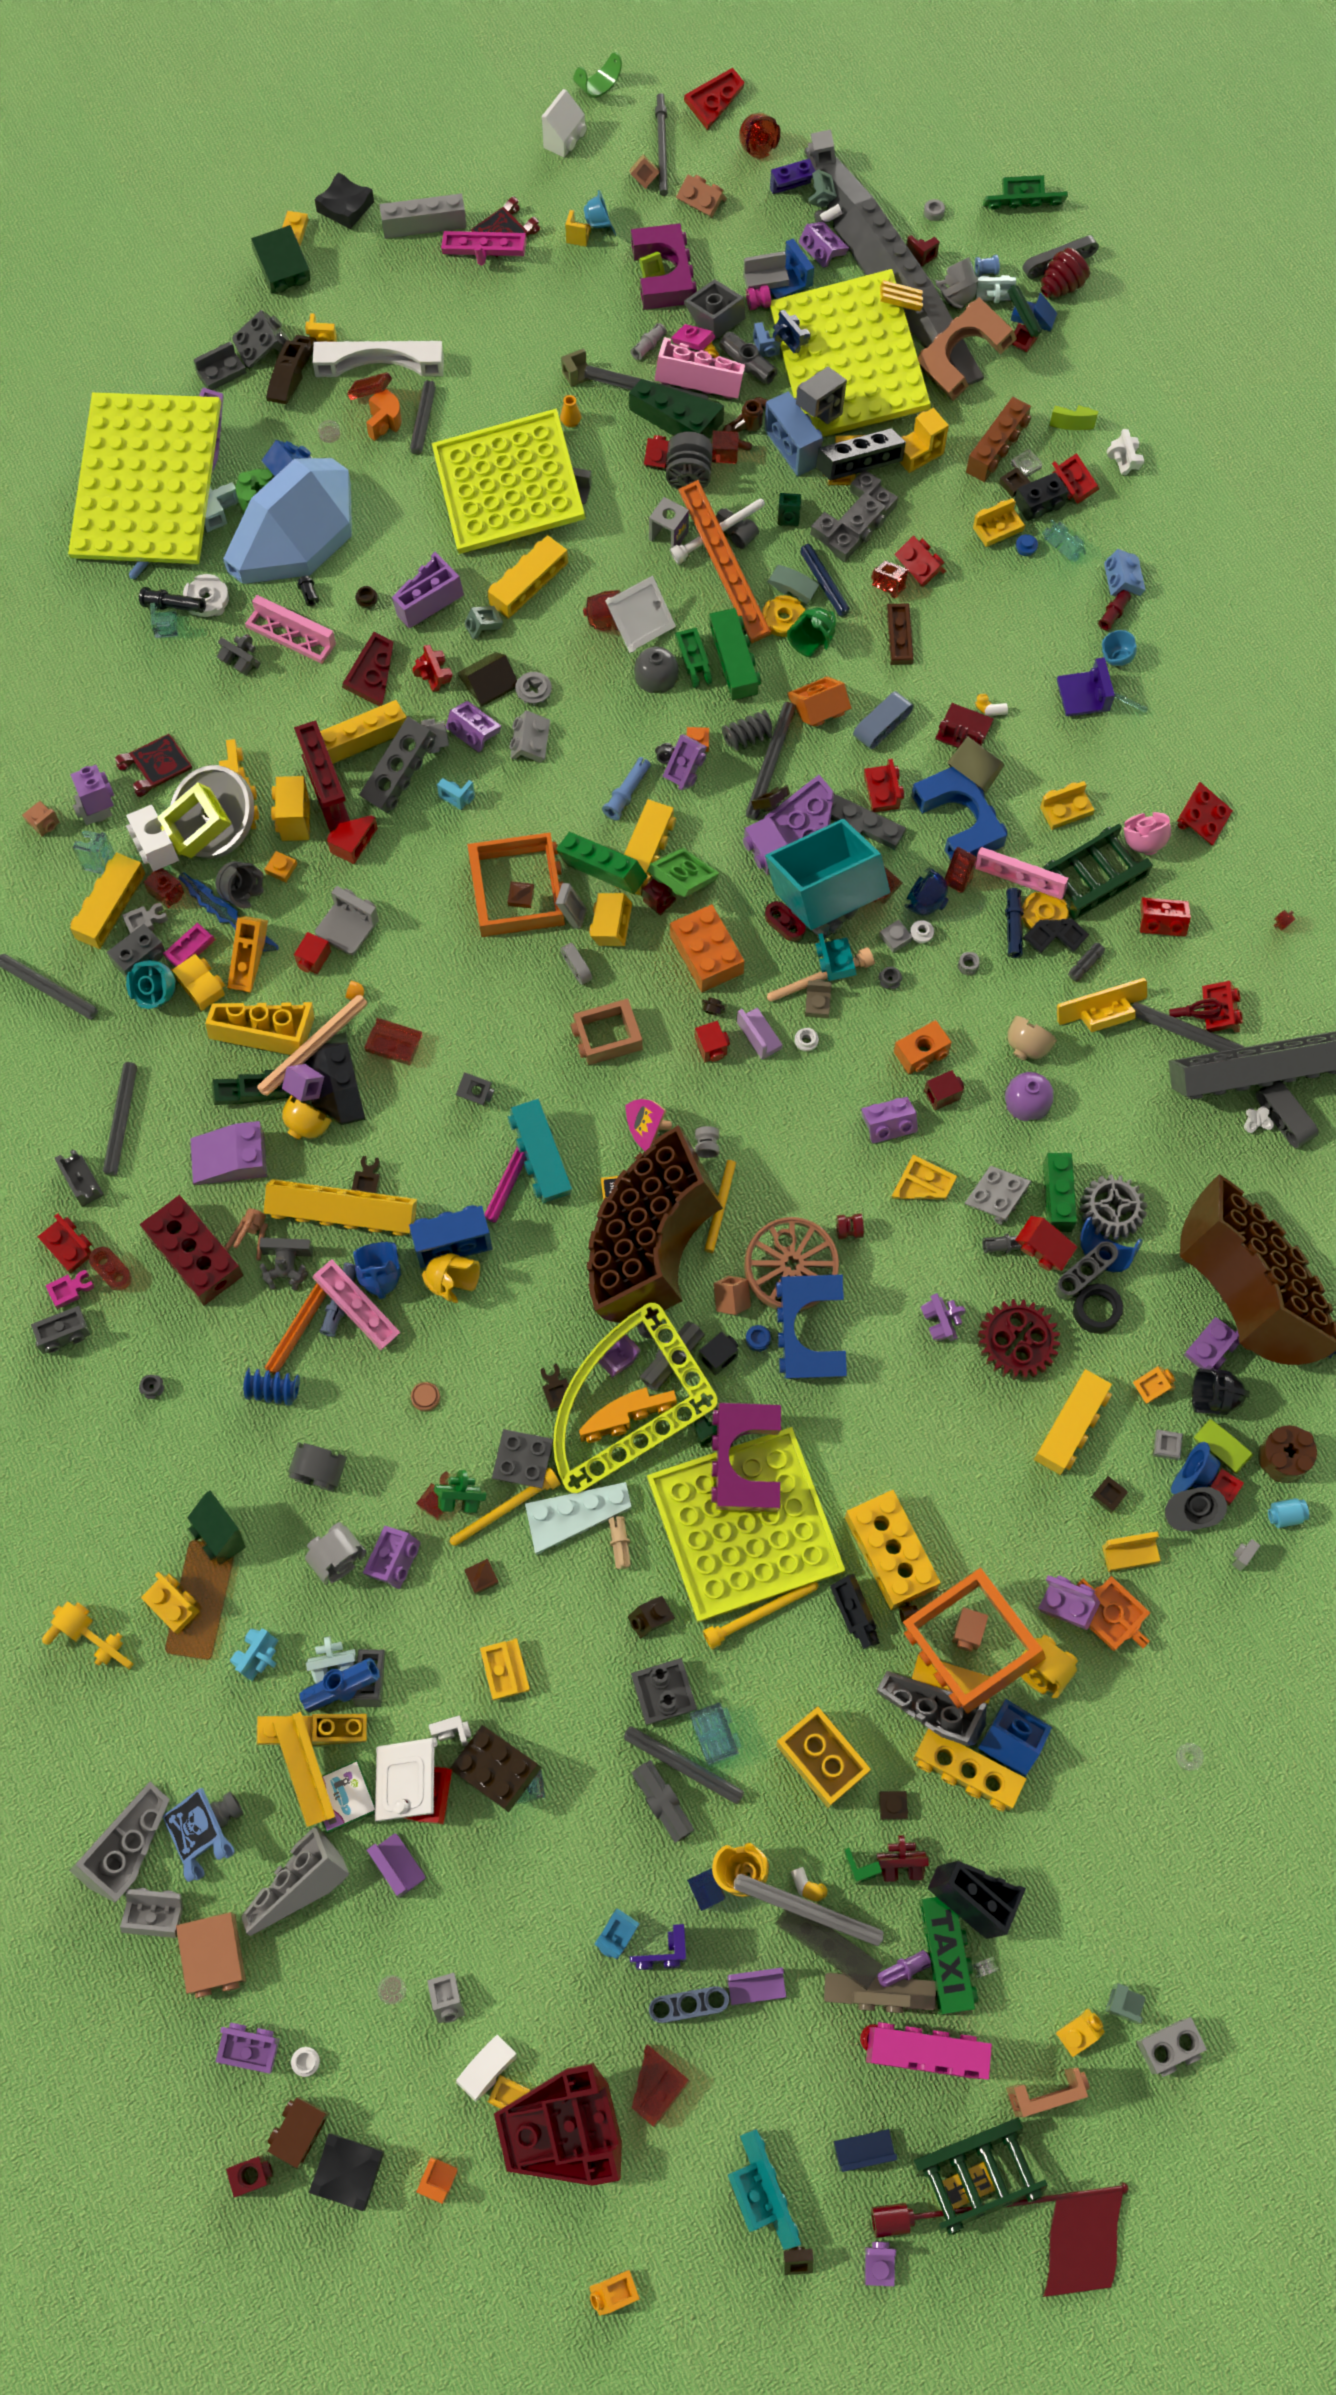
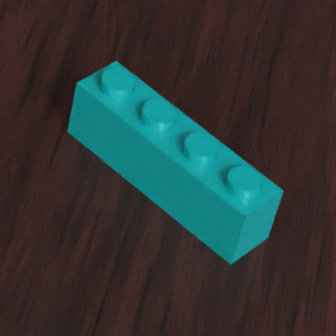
M539 1098L511 1107L510 1116H507L511 1130L516 1129L519 1138L516 1139V1144L519 1152L525 1153L527 1161H524L527 1174L533 1175L535 1184H532L536 1198L541 1197L542 1203H546L570 1195L572 1188Z

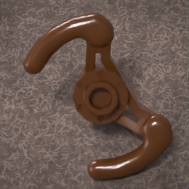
M761 397L748 400L742 407V413L738 418L723 428L722 434L726 440L740 449L751 450L752 444L750 442L742 441L733 434L744 429L748 431L759 430L763 424V408H766V402L769 400Z

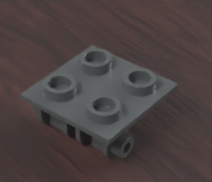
M503 1429L492 1479L542 1489L548 1461L552 1454L553 1439Z

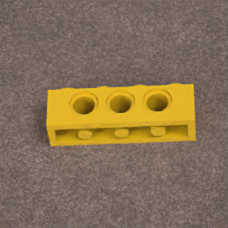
M929 1728L912 1759L918 1762L916 1766L928 1773H931L932 1770L942 1775L940 1779L952 1786H955L957 1783L965 1787V1792L968 1795L980 1799L981 1796L990 1801L989 1805L1001 1812H1004L1005 1809L1008 1811L1013 1809L1026 1781V1778L960 1743L942 1738ZM939 1752H945L950 1756L951 1761L949 1765H941L938 1762L937 1754ZM963 1765H970L974 1769L975 1775L973 1778L963 1776L961 1772ZM987 1778H994L998 1781V1791H990L987 1788Z

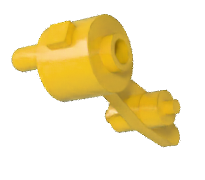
M68 1601L63 1607L57 1606L52 1613L55 1617L50 1622L53 1625L42 1637V1642L45 1645L51 1644L61 1631L75 1642L84 1635L99 1647L94 1654L97 1658L94 1662L95 1664L100 1666L103 1662L107 1665L114 1658L127 1669H131L134 1664L118 1652L123 1645L120 1641L123 1637L119 1633L115 1636L110 1634L103 1641L87 1629L93 1622L87 1616L90 1612L78 1602L74 1606Z

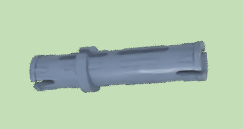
M344 1263L343 1271L354 1282L356 1265ZM332 1299L330 1305L326 1306L325 1311L327 1313L319 1331L328 1337H335L340 1318L345 1315V1312Z

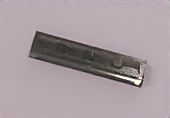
M784 1910L776 1921L778 1927L865 1990L869 1989L883 1967L882 1964L830 1927Z

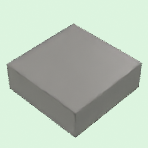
M1157 1429L1155 1432L1153 1456L1179 1460L1183 1434Z

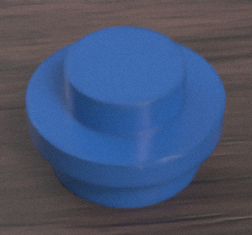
M1021 535L1016 541V549L1022 556H1030L1037 550L1038 541L1032 535Z

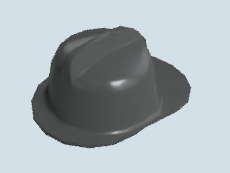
M1196 1487L1174 1494L1168 1500L1165 1507V1517L1168 1524L1179 1531H1191L1216 1525L1224 1518L1227 1512L1225 1497L1218 1490L1211 1487Z

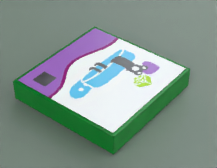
M358 1760L322 1775L335 1814L334 1818L322 1821L327 1834L375 1813V1802Z

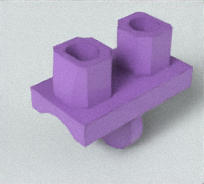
M938 1293L931 1295L932 1300L922 1305L921 1310L926 1320L939 1317L940 1323L929 1328L933 1340L941 1341L948 1338L952 1342L958 1339L951 1319L954 1320L955 1326L961 1325L962 1320L960 1316L966 1313L964 1306L956 1307L954 1300L947 1302L949 1307L947 1311L943 1298L939 1297Z

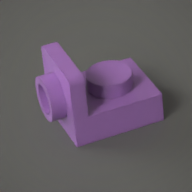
M872 2241V2247H865V2285L895 2286L896 2249L889 2248V2242Z

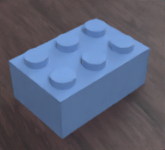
M789 391L767 401L764 431L797 477L815 469L818 449L822 446L823 441L820 430L813 426L809 415L805 414L801 407L796 404V398H793Z

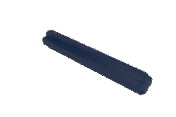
M803 545L800 553L836 612L841 617L847 615L850 607L812 545Z

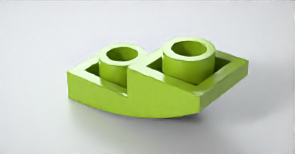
M1055 405L1049 426L1066 430L1094 429L1099 411L1078 405L1076 411Z
M1211 1419L1193 1437L1198 1444L1201 1442L1208 1443L1210 1452L1215 1455L1216 1459L1236 1474L1253 1456L1243 1444Z

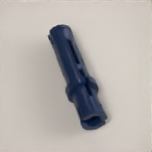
M1010 888L1006 890L1007 908L1005 909V916L1007 917V954L1011 958H1020L1023 956L1022 916L1024 915V909L1021 907V889Z

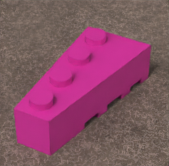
M878 2022V2028L869 2027L866 2063L989 2080L991 2043L977 2042V2037L960 2035V2039L949 2038L950 2033L933 2030L932 2035L922 2034V2029L905 2026V2031L894 2030V2024Z

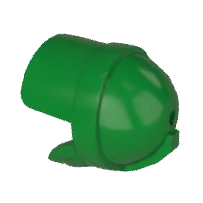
M823 608L803 611L787 631L789 643L797 652L806 657L813 656L821 645H824V649L827 650L835 635L836 616L833 611H827Z

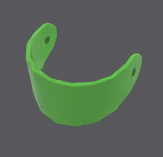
M613 52L603 67L590 78H588L587 72L583 67H578L573 76L574 82L589 97L602 96L614 86L619 78L622 68L620 55L617 52Z

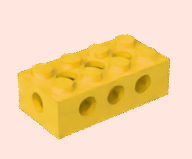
M894 1490L846 1511L845 1520L891 1611L905 1605L906 1602H911L938 1589L941 1582ZM882 1523L886 1526V1530H877L874 1524ZM894 1546L897 1548L898 1553L890 1554L886 1547ZM898 1570H907L910 1574V1577H901L898 1574Z

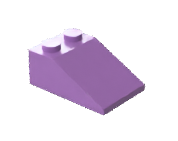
M260 1121L237 1123L191 1138L193 1185L267 1177L265 1136Z

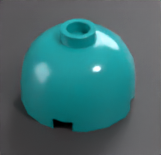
M152 960L136 963L135 967L131 972H128L126 977V988L130 998L135 999L139 1003L137 1005L145 1009H152L166 1004L172 998L176 987L175 977L170 968L161 962Z

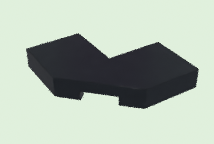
M1073 919L1038 920L1022 939L1040 954L1054 938H1057L1073 953L1089 934Z

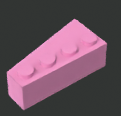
M664 337L658 355L654 381H659L664 385H677L687 390H700L705 394H719L728 399H738L745 368L744 364L721 356L714 359L709 352L703 350L694 352L688 349L689 345L680 343L677 346L671 344V339Z

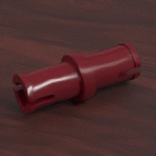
M1121 590L1113 602L1107 605L1105 614L1098 621L1101 629L1109 631L1117 618L1123 615V609L1131 600V594L1128 591Z

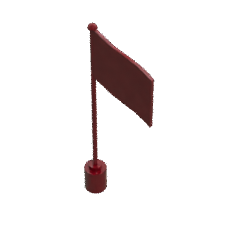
M1121 2182L1120 2186L1043 2196L1033 2202H1028L1026 2198L1007 2206L1014 2207L1056 2201L1049 2235V2272L1042 2297L1111 2288L1117 2265V2224L1122 2196L1128 2192V2185ZM906 2203L871 2207V2219L875 2238L910 2234V2227H915V2220L944 2216L942 2210L914 2214L913 2209L907 2208ZM971 2206L954 2208L956 2214H963L972 2210Z

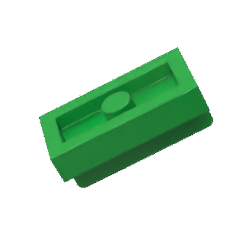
M850 1848L844 1849V1854L856 1885L881 1876L882 1870L878 1861L857 1869Z

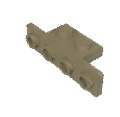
M825 1974V2002L857 2004L858 2010L875 2011V2006L886 2007V2012L903 2013V2008L935 2009V1981L915 1979L907 1981L903 1979L889 1987H882L876 1976Z

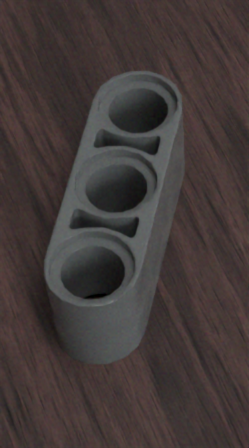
M1274 1081L1273 1085L1266 1086L1256 1092V1098L1261 1107L1264 1106L1269 1110L1268 1116L1294 1148H1299L1318 1136L1317 1126L1282 1081Z
M1102 1242L1060 1277L1056 1284L1055 1291L1057 1296L1063 1300H1071L1082 1289L1112 1266L1118 1256L1116 1246L1111 1242ZM1107 1251L1111 1255V1259L1103 1260L1099 1256V1252ZM1087 1266L1091 1268L1093 1274L1085 1276L1082 1274L1080 1267ZM1070 1282L1074 1286V1291H1065L1062 1288V1283Z

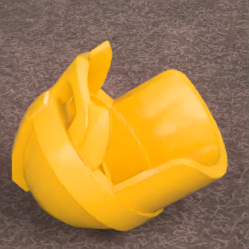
M447 1253L432 1259L426 1271L424 1270L422 1273V1278L432 1293L445 1298L449 1302L458 1303L457 1297L452 1292L453 1288L468 1291L475 1290L480 1275V1263L473 1259L460 1257L454 1253Z
M746 1843L744 1846L736 1848L725 1845L714 1857L712 1872L715 1881L722 1889L735 1896L750 1897L733 1888L734 1880L738 1874L746 1876L751 1874V1878L766 1883L768 1879L769 1863L767 1858L752 1843Z

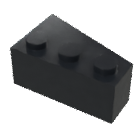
M960 1861L937 1866L928 1886L930 1892L985 1939L1008 1934L1026 1888L1020 1885H1011L1006 1883L1005 1879L1000 1877L994 1878L985 1874V1871Z

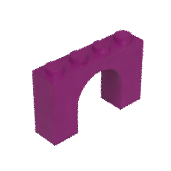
M680 223L631 229V247L634 261L659 252L663 259L669 260L676 266L667 275L640 278L643 310L685 305L684 300L697 292L696 282L691 279L693 278V267L688 264L690 262L689 248L685 249V245H687L686 232H682Z
M719 1403L717 1410H713L712 1424L717 1426V1436H712V1451H717L716 1461H712L711 1468L712 1477H716V1487H711V1503H716L715 1510L778 1512L780 1509V1482L750 1481L740 1477L730 1464L729 1449L736 1439L747 1434L779 1435L781 1431V1405Z

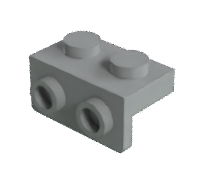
M527 710L521 716L516 717L512 726L514 736L510 742V758L515 760L522 755L541 763L545 759L550 720Z
M145 1888L126 1890L127 1903L120 1925L121 1933L176 1938V1925L180 1924L183 1912L180 1894L168 1890L163 1892L149 1891Z

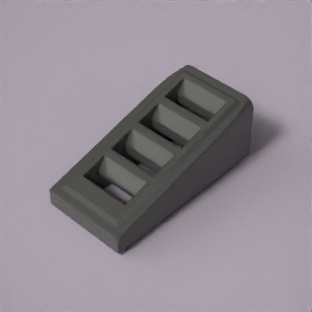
M358 1649L357 1664L368 1658L378 1660L376 1666L379 1669L380 1678L374 1682L375 1685H367L356 1691L352 1698L356 1707H381L385 1650Z

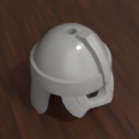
M970 257L948 267V275H946L945 280H935L936 286L940 289L946 302L957 309L964 307L976 294L978 279L974 273Z

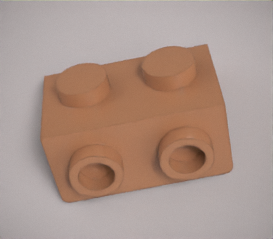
M689 174L686 176L676 196L679 201L711 218L720 202H725L727 199L722 193L724 190L715 184L709 186L704 178L698 175L692 177Z

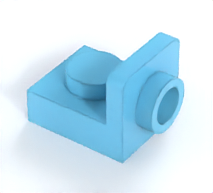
M443 778L437 784L439 797L460 810L466 804H470L475 796L474 785L470 780L462 789L456 783L448 782Z

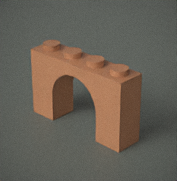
M980 297L971 302L966 307V310L959 317L953 319L950 326L943 333L938 334L934 342L928 348L923 349L918 355L921 370L952 401L969 386L965 377L950 363L951 351L960 340L969 336L981 337L1001 355L1017 339L1013 329Z

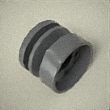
M683 432L671 437L668 442L666 480L669 485L675 489H680L699 480L702 488L708 486L711 481L713 444L710 439L696 432Z

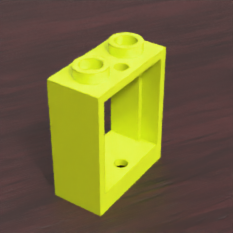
M198 782L157 817L162 825L161 830L166 831L172 841L175 852L178 855H184L189 858L194 857L232 824L211 788ZM200 802L210 820L187 840H184L174 823Z

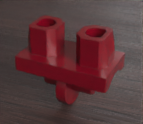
M898 1835V1843L888 1844L889 1853H876V1860L879 1862L885 1882L898 1881V1868L908 1867L909 1880L924 1879L925 1866H929L928 1857H926L925 1851H916L915 1842L905 1843L904 1835Z

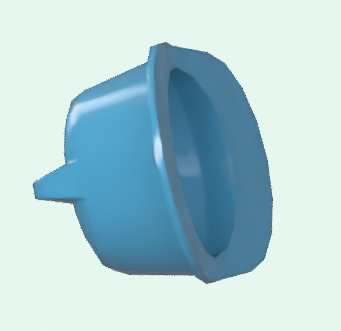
M598 190V195L589 200L587 205L584 206L585 219L594 228L611 227L615 236H617L609 220L602 193Z

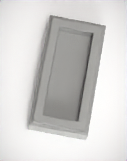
M562 883L556 905L573 928L580 929L587 908L569 883Z

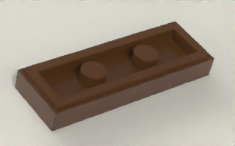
M909 603L887 604L890 665H913Z

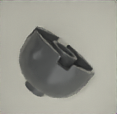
M657 646L650 647L641 652L637 657L634 675L635 681L641 689L649 693H654V691H661L663 693L673 688L678 681V663L676 657L669 650Z

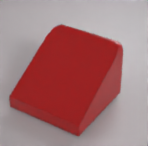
M1018 323L1014 331L1017 339L1011 345L1028 352L1037 338L1031 337L1025 325Z

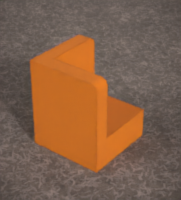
M431 2157L416 2192L441 2204L445 2203L458 2169Z

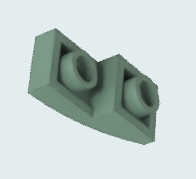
M782 565L776 566L767 581L784 595L789 591L806 604L819 586L818 583L806 575Z

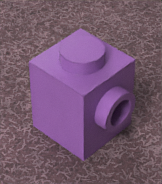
M306 1064L288 1066L282 1089L300 1101L318 1099L324 1076Z

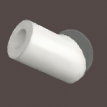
M839 204L825 212L823 210L816 211L814 218L816 223L824 222L826 224L843 213Z

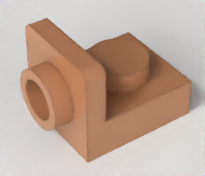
M41 801L22 814L24 820L41 836L54 830L56 825L60 823L55 811L48 809Z

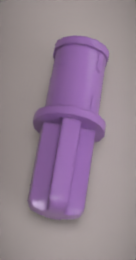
M921 1950L909 1958L898 1959L897 1964L879 1972L877 1978L882 1987H889L903 1979L908 1981L915 1973L931 1967V1960L928 1954Z

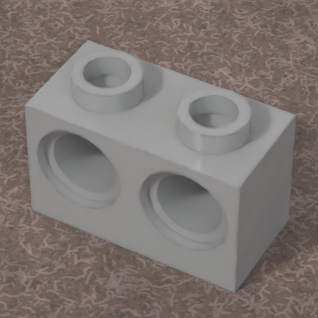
M1191 2017L1184 2018L1136 2041L1151 2074L1160 2073L1162 2077L1177 2071L1175 2065L1183 2061L1186 2062V2065L1200 2060L1202 2058L1200 2053L1207 2050ZM1182 2034L1187 2035L1191 2040V2046L1187 2051L1183 2050L1179 2045V2038ZM1158 2046L1163 2047L1166 2051V2059L1162 2063L1158 2062L1154 2056V2051Z

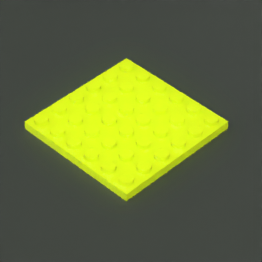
M557 408L432 443L459 554L586 519Z
M792 1427L781 1430L779 1435H766L730 1447L729 1449L730 1464L740 1477L750 1481L780 1482V1509L778 1512L715 1510L716 1503H711V1487H716V1477H712L711 1468L712 1461H716L717 1452L647 1475V1480L697 1623L845 1573L844 1565Z

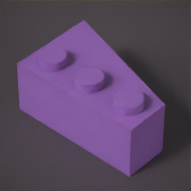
M436 552L431 555L432 559L427 565H422L418 569L419 573L412 580L409 579L392 597L397 616L409 629L464 596L460 576Z

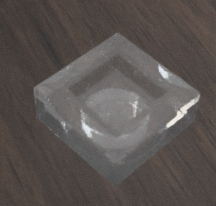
M1030 449L1014 457L1011 465L1014 468H1018L1026 477L1039 471L1043 464Z

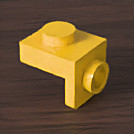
M310 313L309 322L306 321L305 325L306 335L316 338L317 342H337L335 324L316 323L315 314Z
M1087 2008L1078 2017L1059 2029L1056 2035L1071 2056L1074 2057L1099 2040L1105 2031L1100 2018Z

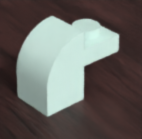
M233 482L220 486L213 491L211 488L209 489L204 525L207 532L227 524L223 509L239 503Z

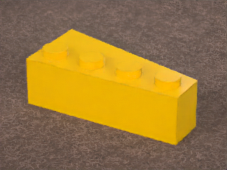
M291 1002L281 1003V1005L257 1003L255 1006H245L244 1003H216L211 1005L205 1025L209 1039L292 1055L308 1040L315 1016L312 1002H303V1005H292Z

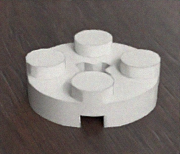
M203 574L195 577V581L191 582L190 585L189 582L185 585L183 596L202 598L201 596H204L205 593L210 595L209 598H203L206 601V609L203 610V613L189 611L190 614L210 617L214 615L220 616L224 613V608L229 601L227 586L220 581V578L211 574Z

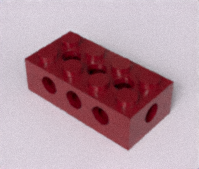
M180 1194L139 1224L148 1239L203 1306L244 1276L239 1265Z

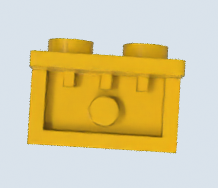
M1013 498L1001 501L989 509H982L975 515L973 529L985 547L1024 531L1025 525L1014 510L1016 502Z

